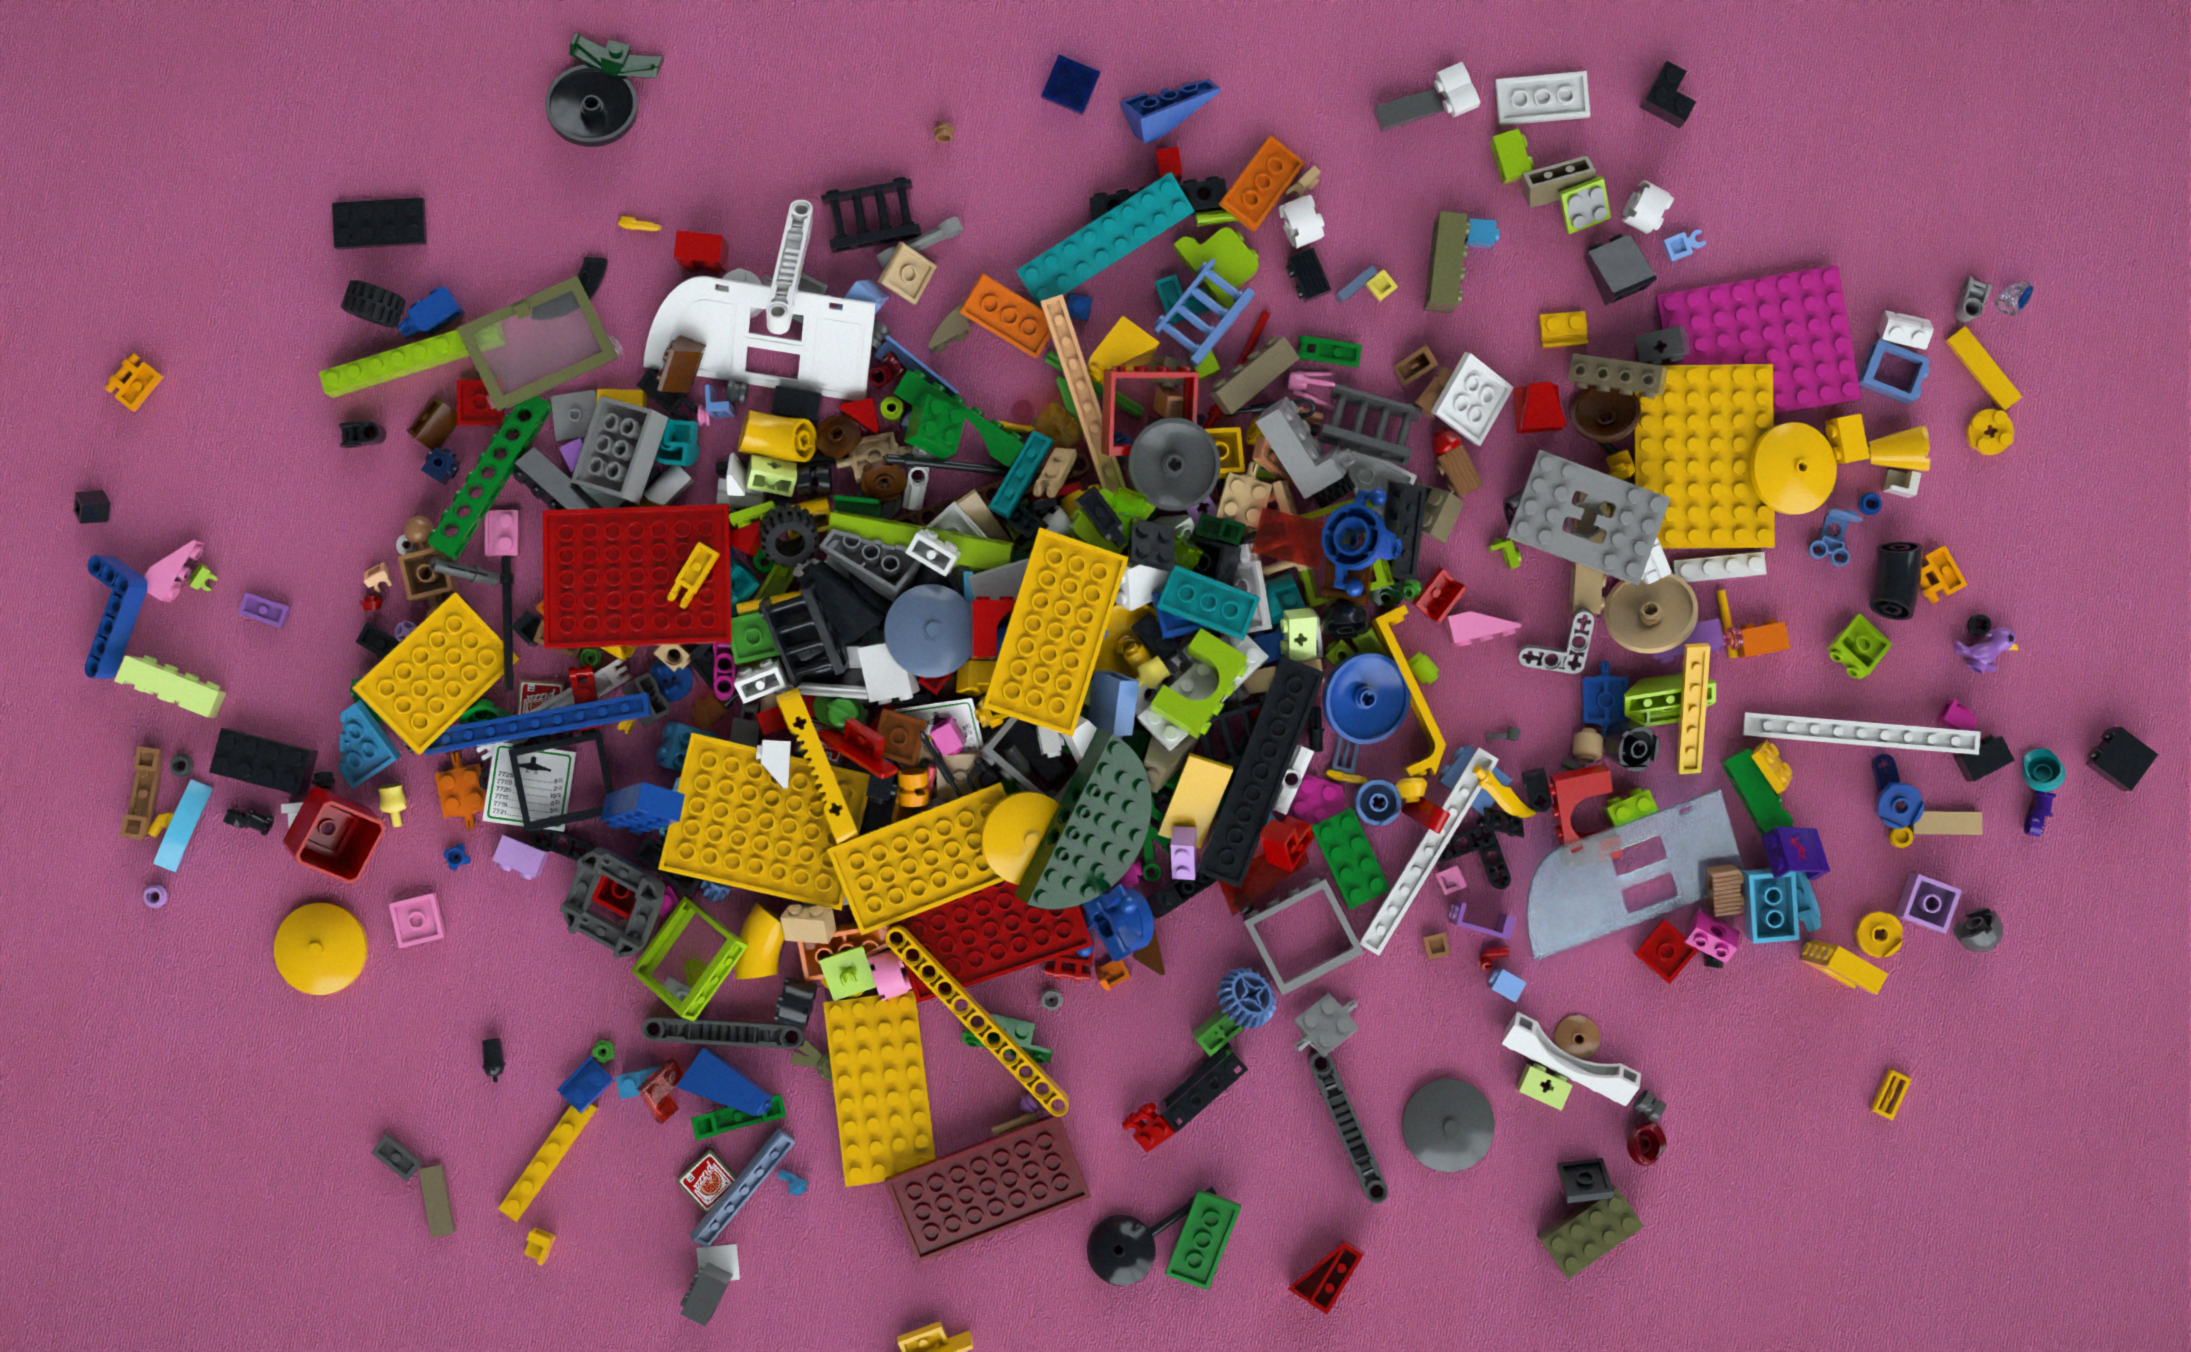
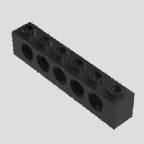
M1211 176L1206 178V181L1197 182L1196 179H1190L1179 185L1195 212L1224 209L1218 204L1227 193L1225 178L1219 179V176ZM1147 186L1139 187L1138 191L1129 192V189L1117 190L1116 194L1107 195L1106 192L1095 193L1093 197H1089L1092 221L1108 212L1107 207L1110 204L1115 203L1119 205ZM1206 191L1210 197L1202 200L1197 196V193Z

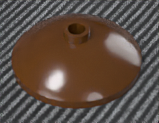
M1591 386L1577 396L1571 408V420L1575 430L1588 440L1600 443L1614 442L1629 435L1639 423L1641 406L1634 393L1632 396L1619 394L1617 389H1610V392H1601L1596 390V386Z

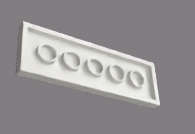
M1247 634L1244 641L1228 635H1224L1220 639L1248 656L1246 665L1249 668L1242 678L1238 676L1234 684L1237 685L1235 690L1269 658ZM1198 660L1169 688L1187 699L1203 700L1216 691L1218 683L1213 670ZM1150 706L1137 717V720L1169 752L1188 735L1184 730L1151 711Z

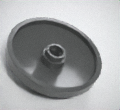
M1165 418L1144 428L1133 441L1128 455V474L1135 491L1147 503L1166 511H1182L1198 505L1213 491L1220 474V456L1214 440L1200 425L1183 418Z
M1443 1078L1424 1084L1412 1094L1403 1111L1402 1133L1407 1147L1421 1163L1437 1171L1456 1172L1473 1166L1487 1153L1494 1137L1495 1121L1489 1102L1475 1087L1458 1079Z

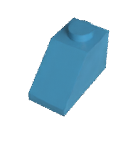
M666 1065L625 1072L616 1076L620 1099L641 1096L670 1088Z

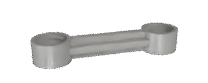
M952 217L939 224L937 228L904 244L919 252L943 239L947 240L959 235L964 231V228L958 217ZM896 247L886 249L877 255L883 270Z

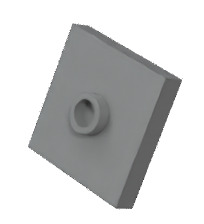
M589 390L550 396L556 441L586 438L597 406V391Z

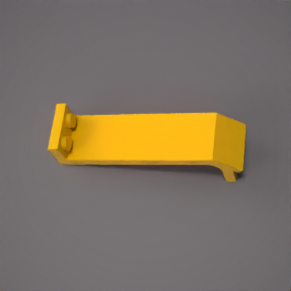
M1403 605L1370 622L1389 658L1397 663L1411 694L1410 705L1429 744L1428 752L1422 759L1401 768L1404 777L1419 778L1427 774V772L1429 775H1436L1446 743L1390 628L1404 621V615L1409 613L1406 606Z

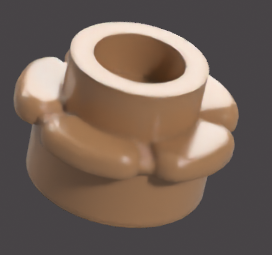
M939 123L937 127L933 128L935 140L943 143L952 141L955 129L949 123Z

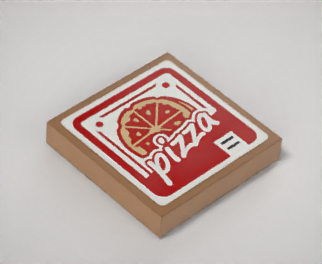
M519 680L517 715L528 713L564 692L567 683Z

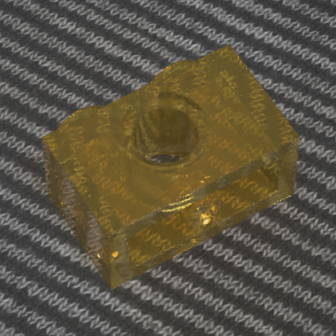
M1056 400L1046 406L1030 424L1038 433L1053 439V449L1055 447L1073 449L1084 437L1080 424Z

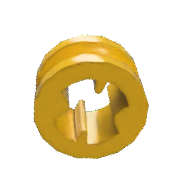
M637 719L619 722L617 730H624L625 734L629 735Z

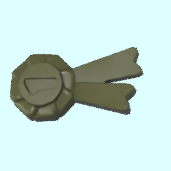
M804 1040L803 1045L798 1048L807 1055L792 1052L793 1058L790 1060V1063L816 1067L822 1078L833 1081L829 1053L822 1055L807 1040Z

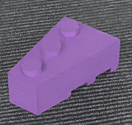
M1721 618L1696 623L1693 632L1684 642L1670 650L1653 653L1654 660L1660 659L1661 663L1674 661V656L1683 654L1684 658L1685 644L1708 643L1710 645V653L1721 651L1720 646L1726 645Z

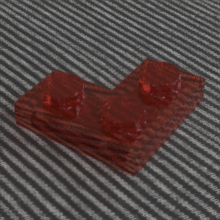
M672 1058L666 1061L637 1088L655 1120L660 1124H663L678 1110L669 1092L680 1082L684 1074L676 1060Z

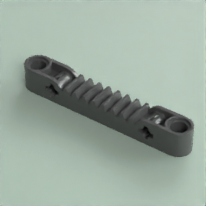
M657 1015L645 1020L641 1028L642 1034L647 1040L794 1049L801 1045L805 1039L804 1029L779 1022L732 1021L704 1018L696 1019L693 1022L683 1017ZM652 1022L660 1026L658 1034L651 1032L650 1024ZM789 1030L797 1032L798 1040L796 1042L788 1040L787 1032Z
M1314 1050L1308 1057V1065L1362 1190L1372 1203H1382L1388 1197V1187L1333 1060L1327 1054L1325 1056V1066L1322 1068L1315 1067V1059L1320 1057L1321 1054ZM1373 1185L1381 1186V1192L1378 1195L1370 1194V1189Z

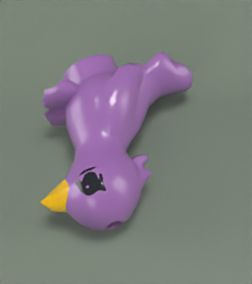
M2008 627L1989 630V634L1985 635L1989 639L1988 642L1978 643L1973 646H1965L1956 640L1953 642L1954 653L1968 659L1966 667L1976 673L1983 674L1984 671L1988 673L1996 672L1998 668L1993 663L1999 653L2007 650L2018 651L2016 635L2013 630Z

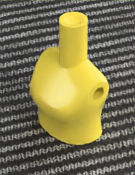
M1157 655L1152 660L1137 667L1139 677L1135 680L1139 681L1138 688L1145 684L1148 688L1153 689L1171 674Z
M392 783L378 787L380 810L390 813L393 827L402 826L400 811L407 808V800L403 793L402 783Z

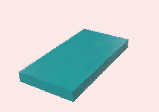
M1175 565V568L1169 573L1156 608L1244 641L1260 597Z

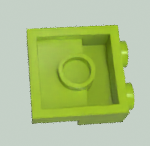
M1858 613L1844 630L1836 635L1826 649L1830 652L1829 655L1833 661L1841 662L1847 668L1846 672L1849 676L1860 680L1873 671L1893 644L1866 618Z

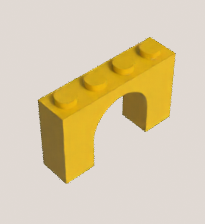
M1810 940L1801 950L1802 957L1800 960L1854 989L1856 986H1859L1867 992L1877 995L1888 976L1886 972L1838 945Z

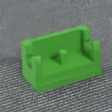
M1223 1007L1192 1032L1196 1041L1210 1057L1243 1030L1241 1024L1235 1026L1233 1019L1228 1020V1014L1222 1013Z

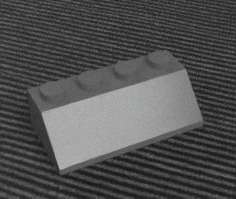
M1029 558L968 576L974 600H976L977 596H990V600H999L1001 596H1013V600H1016ZM1011 613L1002 617L999 623L1010 620Z

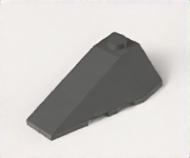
M835 529L831 530L819 546L822 551L857 578L893 603L901 594L910 589L921 565L920 561L905 553L907 548L897 544L892 546L876 539L871 541L860 538L859 535Z

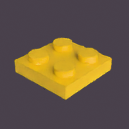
M1766 739L1758 744L1751 757L1776 793L1779 794L1786 790L1793 777L1791 775L1792 770L1786 762L1783 763L1779 758V751L1773 743L1770 744Z

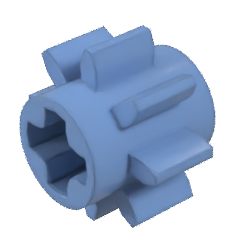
M703 880L700 888L705 889L703 896L712 902L718 900L722 902L731 890L725 884Z

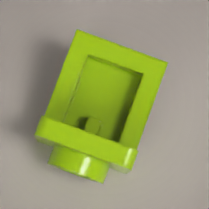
M1500 538L1491 542L1492 546L1487 548L1488 552L1501 549L1507 570L1520 566L1519 562L1522 561L1521 554L1518 548H1514L1512 540L1505 541V538Z

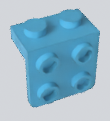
M668 720L667 725L664 726L662 731L663 740L661 747L658 748L656 753V764L665 768L682 771L691 733L717 739L719 736L712 731Z

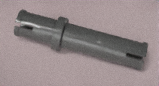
M433 557L429 564V569L432 572L468 579L471 583L481 582L496 586L499 580L498 572L481 569L478 565L468 566Z

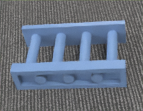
M1211 259L1209 263L1204 262L1197 270L1198 277L1166 316L1161 315L1154 324L1156 327L1154 334L1157 337L1164 330L1190 351L1192 356L1190 363L1196 368L1255 295V292L1249 287L1245 292L1242 290L1238 291L1212 270L1216 262L1214 259ZM1205 277L1233 298L1232 301L1235 304L1230 310L1228 308L1224 309L1198 288ZM1191 295L1219 316L1218 319L1221 321L1216 328L1213 325L1210 327L1184 306V303ZM1177 312L1205 334L1204 337L1207 339L1202 345H1196L1169 323Z

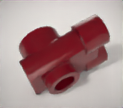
M889 351L883 357V362L871 370L868 378L877 389H881L896 377L900 379L904 376L907 369L899 361L897 355Z

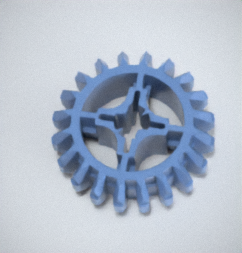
M1241 967L1237 970H1231L1228 975L1226 974L1222 978L1221 983L1217 987L1219 991L1216 996L1221 999L1217 1005L1223 1006L1222 1013L1228 1014V1020L1233 1019L1235 1026L1241 1024L1243 1029L1248 1027L1254 1029L1263 1026L1272 1018L1273 1013L1277 1009L1274 1006L1277 1000L1273 997L1276 992L1270 989L1272 983L1267 984L1265 981L1266 976L1260 977L1259 971L1252 972L1251 968L1244 969Z

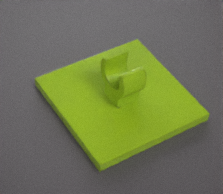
M863 945L819 959L833 1001L876 987L872 969Z

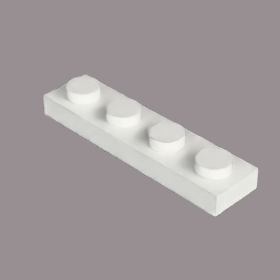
M1764 552L1671 561L1673 574L1683 579L1686 583L1767 574Z

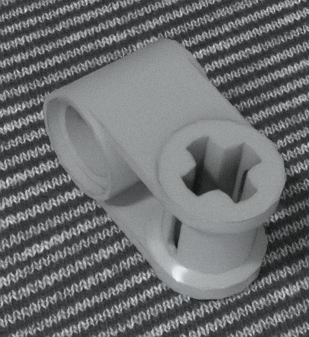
M1968 276L1965 279L1955 309V316L1958 321L1967 323L1981 315L1986 299L1991 291V283H1981L1973 280L1972 276ZM1966 306L1972 309V315L1967 313Z

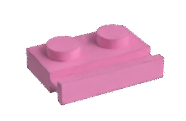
M489 510L485 515V556H520V511Z

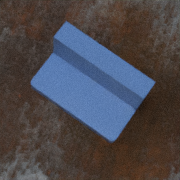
M705 384L706 412L712 418L736 417L735 407L729 401L717 402L716 390L710 384Z

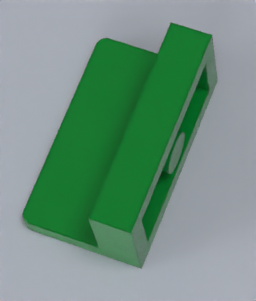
M833 495V500L835 501L834 511L839 510L880 518L882 502L878 499Z

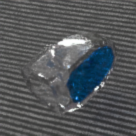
M2021 280L2012 283L2009 287H2005L1995 298V307L2002 313L2011 316L2020 313L2033 294V283Z

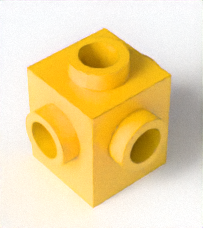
M985 696L981 697V701L975 706L974 710L977 721L981 722L983 728L991 726V729L1002 726L1004 720L1009 716L982 708Z

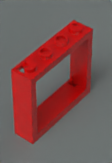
M1112 366V370H1104L1102 454L1107 456H1128L1132 445L1113 444L1116 378H1184L1182 418L1197 424L1199 372L1191 371L1188 366H1177V370H1169L1168 366H1155V370H1148L1147 366H1134V370H1126V366Z

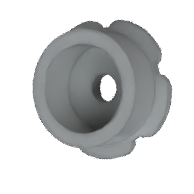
M1046 989L1041 994L1042 999L1040 1003L1043 1008H1047L1049 1011L1057 1010L1063 1003V997L1060 996V992L1057 989ZM1051 997L1054 999L1053 1002L1049 1001Z

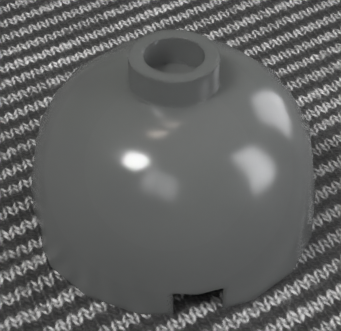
M1981 908L1969 912L1966 915L1969 917L1967 921L1963 924L1960 921L1956 923L1953 929L1955 937L1963 947L1971 952L1992 951L2003 936L2001 919L1994 910L1991 912L1989 908Z

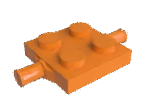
M460 752L452 753L450 755L453 767L447 771L434 774L443 817H464L466 830L474 829L476 827L473 815L484 810L487 790H484L479 784V776L483 772L482 764L462 765Z

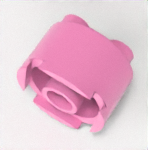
M892 949L868 957L869 965L873 969L872 975L882 1001L907 993L909 989H912L907 971H902V968L905 967L904 963Z

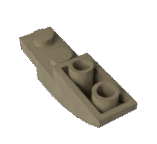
M964 301L947 315L933 334L928 344L931 353L935 351L940 353L949 347V343L955 340L960 342L969 336L968 333L971 332V328L968 323L972 320L958 312Z

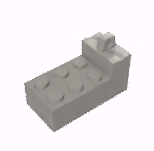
M1286 396L1264 409L1256 420V424L1298 490L1306 499L1343 478L1349 466L1356 459L1349 448L1342 450L1339 445L1323 453L1320 442L1317 439L1314 440L1310 434L1311 429L1308 423L1298 415L1299 411L1296 404Z

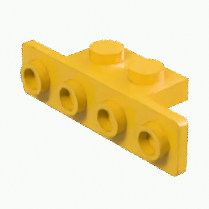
M941 1321L897 1336V1342L902 1352H966L973 1349L970 1331L948 1338Z

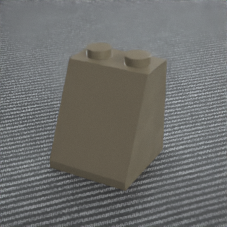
M1150 734L1142 764L1146 770L1152 792L1157 793L1184 766L1188 754L1193 753L1198 739L1188 734L1169 752Z

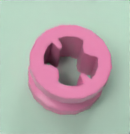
M699 405V426H702L703 423L711 426L712 417L706 412V408L703 405Z

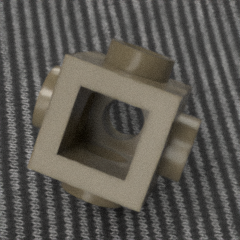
M1165 355L1151 359L1150 370H1155V366H1168L1169 370H1177V366H1187V362L1178 360V357L1174 355ZM1149 378V381L1160 384L1163 389L1173 390L1175 386L1183 385L1184 378Z

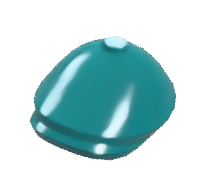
M2041 748L2032 750L2024 755L2022 775L2025 782L2032 789L2048 792L2062 785L2066 777V771L2063 763L2054 752Z

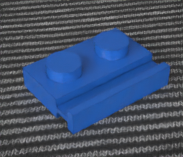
M590 1056L557 1091L582 1114L615 1080Z

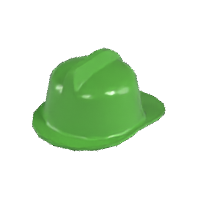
M817 696L813 704L814 713L817 719L825 725L844 733L846 720L854 718L864 724L866 719L865 709L855 698Z

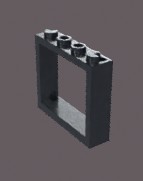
M595 728L582 731V735L573 737L572 733L559 736V740L551 742L549 738L536 740V745L527 746L526 742L512 745L513 749L508 750L525 832L601 817L603 806L530 821L517 756L595 740L606 794L614 791L601 731L596 732Z
M1227 1043L1159 1103L1162 1116L1178 1132L1248 1070L1244 1060ZM1240 1066L1242 1070L1236 1074L1234 1069ZM1178 1118L1183 1121L1181 1124H1179Z

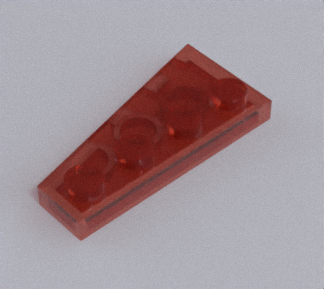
M1304 852L1292 872L1268 863L1266 855L1263 854L1252 859L1241 888L1218 880L1232 917L1239 913V910L1246 905L1256 901V898L1266 891L1272 890L1276 884L1284 879L1286 880L1309 864L1306 852Z

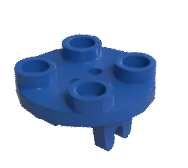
M658 660L649 670V673L658 684L659 693L664 696L667 702L681 700L693 688V674L688 665L683 670L679 667L674 672L662 660Z

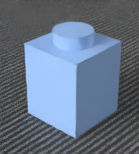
M1500 967L1497 971L1493 970L1488 978L1490 983L1488 987L1515 1003L1527 983Z

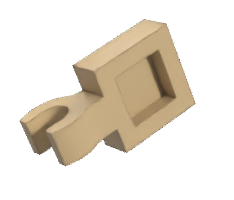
M1314 165L1297 184L1286 191L1285 196L1288 197L1291 193H1296L1298 198L1303 197V192L1307 188L1312 190L1319 183L1320 180L1318 178L1321 171Z

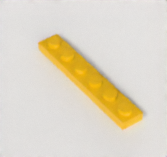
M1708 643L1685 644L1676 765L1678 774L1701 773L1710 659V645Z
M592 1103L582 1114L572 1105L569 1107L498 1209L515 1222L519 1221L598 1109L597 1105Z

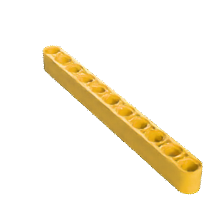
M894 925L891 927L885 939L887 945L1052 1115L1057 1117L1064 1115L1068 1111L1069 1106L1067 1094L904 926ZM893 932L901 933L903 941H893L891 934ZM912 948L916 949L919 952V957L912 959L908 956L907 951ZM926 965H931L936 973L931 976L927 975L923 968ZM948 982L952 990L943 992L940 989V983ZM956 1000H966L968 1007L964 1009L957 1007ZM976 1015L981 1016L984 1019V1023L982 1025H975L972 1022V1017ZM996 1032L999 1034L1000 1040L992 1042L989 1040L988 1034ZM1013 1049L1016 1052V1057L1007 1058L1004 1055V1051ZM1026 1065L1031 1067L1033 1072L1030 1075H1024L1021 1073L1020 1068ZM1044 1082L1048 1085L1049 1089L1042 1092L1036 1088V1085ZM1055 1099H1061L1065 1105L1062 1108H1056L1052 1102Z

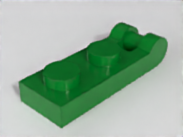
M1310 336L1298 337V344H1300L1299 351H1296L1300 357L1298 360L1358 369L1362 349L1361 344ZM1309 345L1315 346L1314 353L1308 352Z

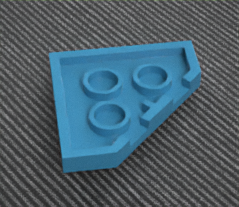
M361 699L340 713V722H343L342 733H340L339 751H342L339 772L353 790L400 758L401 754Z

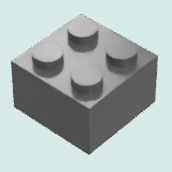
M709 1262L704 1268L700 1267L690 1283L694 1286L693 1289L690 1288L686 1292L680 1303V1306L683 1307L680 1314L706 1326L712 1318L733 1274Z

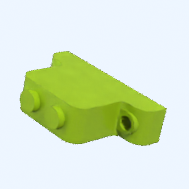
M1228 227L1220 229L1201 245L1193 237L1187 236L1180 238L1173 245V250L1196 277L1199 275L1197 270L1204 262L1209 263L1211 259H1214L1216 262L1212 270L1236 289H1239L1256 274L1259 266V256L1255 250L1247 248L1243 243L1245 239L1239 231H1233ZM1207 277L1201 282L1224 309L1228 308L1230 310L1235 304L1230 295Z
M1107 489L1099 490L1100 494L1122 521L1121 525L1124 529L1121 533L1127 541L1129 521L1132 518L1146 521L1156 508L1145 500H1137L1136 498L1129 505H1126ZM1078 508L1069 517L1071 522L1068 526V532L1076 540L1120 554L1128 544L1126 542L1123 546L1117 548L1111 539L1107 542L1102 538L1084 512Z

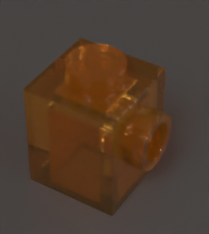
M710 694L706 699L701 697L693 704L694 709L691 711L694 716L692 721L700 729L704 727L707 730L729 713L728 709L714 694Z

